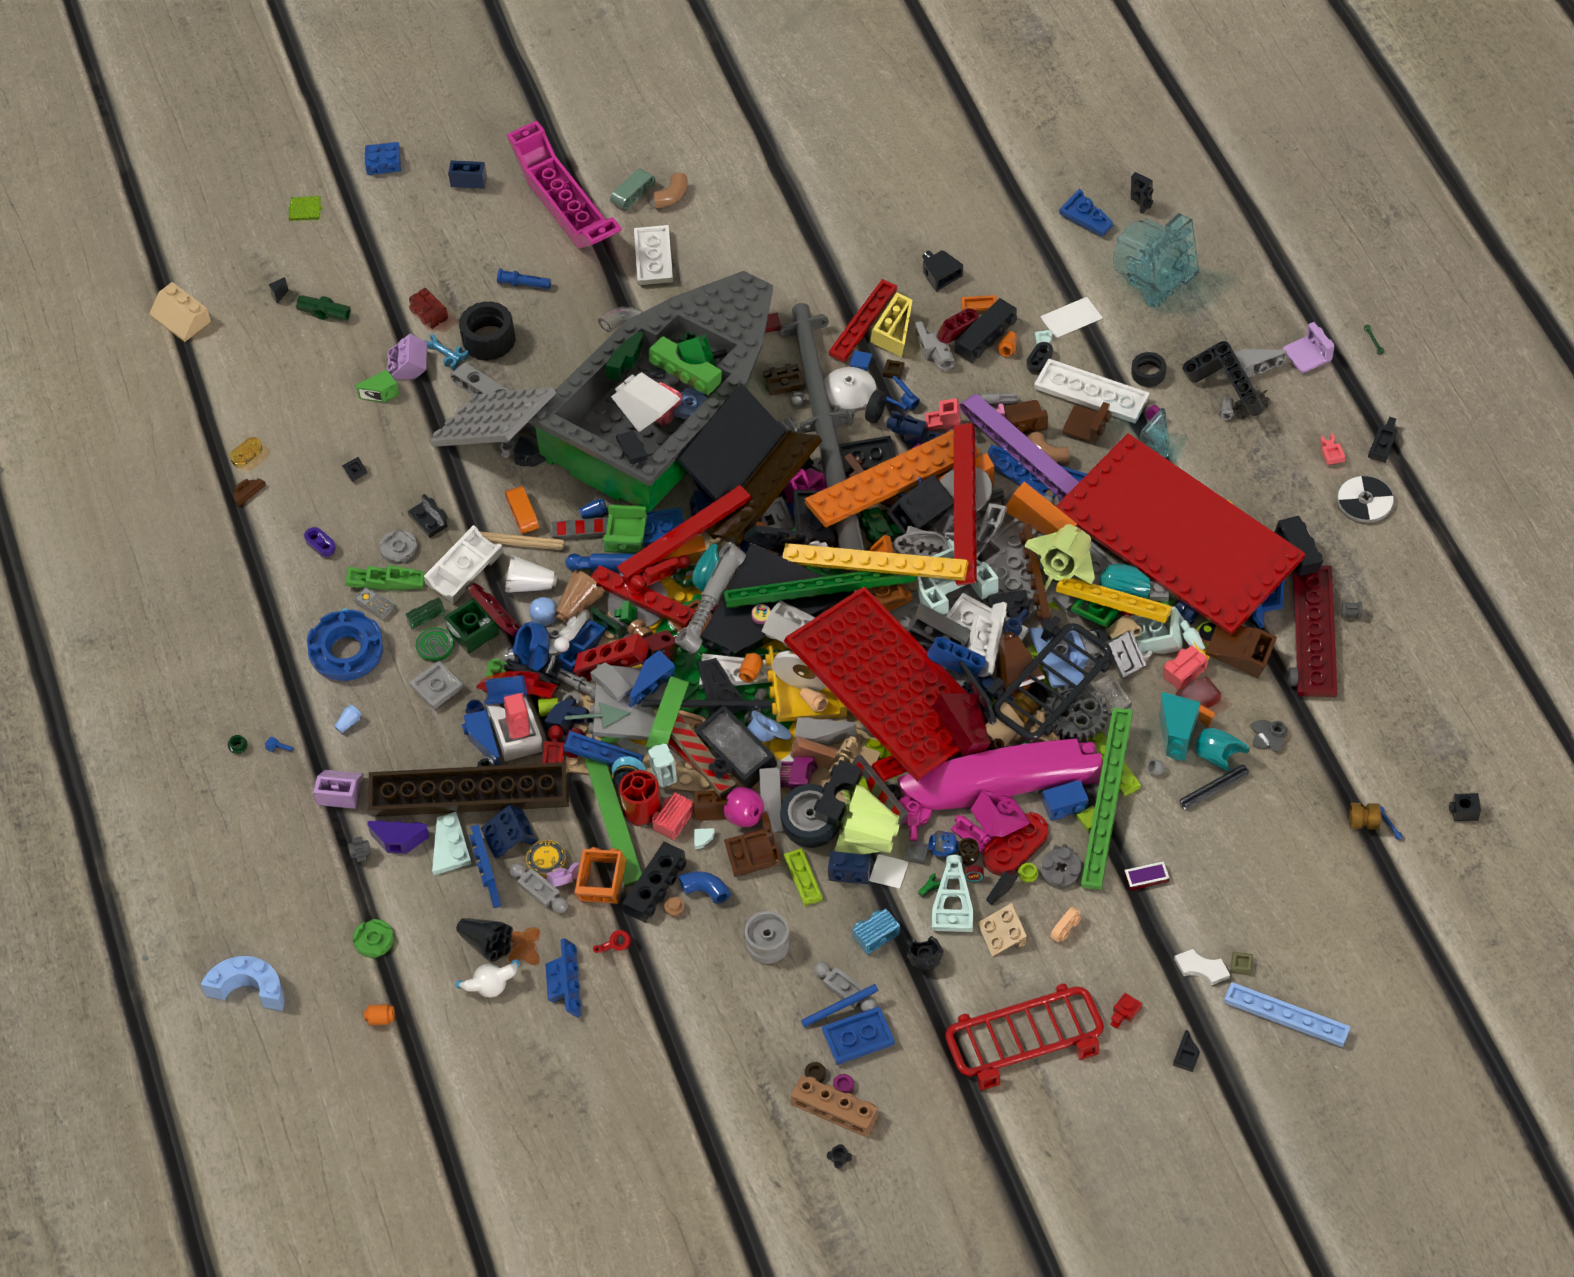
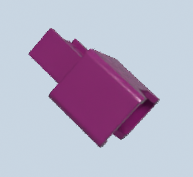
M794 757L793 762L782 761L780 770L781 788H790L792 791V789L798 786L810 784L812 773L818 767L815 758Z

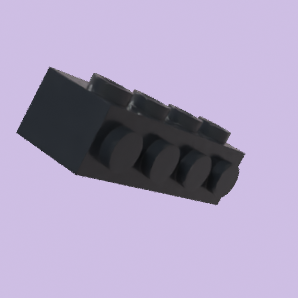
M999 298L955 340V353L971 363L976 358H980L983 352L988 347H991L994 341L999 336H1002L1010 325L1015 324L1017 321V308Z

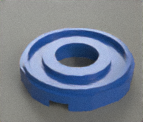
M357 610L331 612L320 618V623L314 629L311 628L307 636L310 663L322 676L337 681L354 680L368 674L379 663L384 651L379 625L374 619L371 620L364 616L363 612ZM348 637L356 639L360 643V651L352 657L346 659L336 658L332 653V647L339 639Z

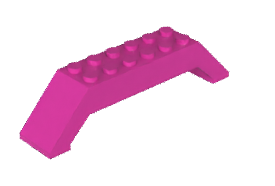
M537 120L507 134L508 141L527 184L578 249L591 246L622 231L621 226L613 217L606 220L558 160L548 141L545 130Z

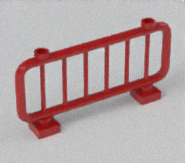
M1063 983L1055 988L1056 992L973 1018H970L969 1014L960 1015L957 1019L958 1022L950 1025L945 1034L947 1044L958 1070L965 1076H977V1083L980 1091L1000 1085L998 1069L1076 1045V1054L1079 1060L1098 1055L1099 1042L1097 1037L1102 1034L1104 1024L1091 994L1083 987L1068 988L1067 984ZM1078 994L1084 998L1096 1026L1093 1031L1083 1033L1068 997ZM1063 998L1079 1032V1035L1068 1039H1063L1048 1004ZM1040 1005H1045L1060 1040L1045 1046L1029 1009ZM1024 1010L1040 1045L1039 1048L1026 1052L1023 1050L1009 1017L1011 1014ZM1002 1017L1006 1018L1020 1051L1019 1054L1004 1058L989 1022ZM986 1023L1000 1056V1060L987 1064L982 1059L970 1027ZM963 1029L967 1030L981 1066L974 1068L966 1067L954 1039L955 1032Z

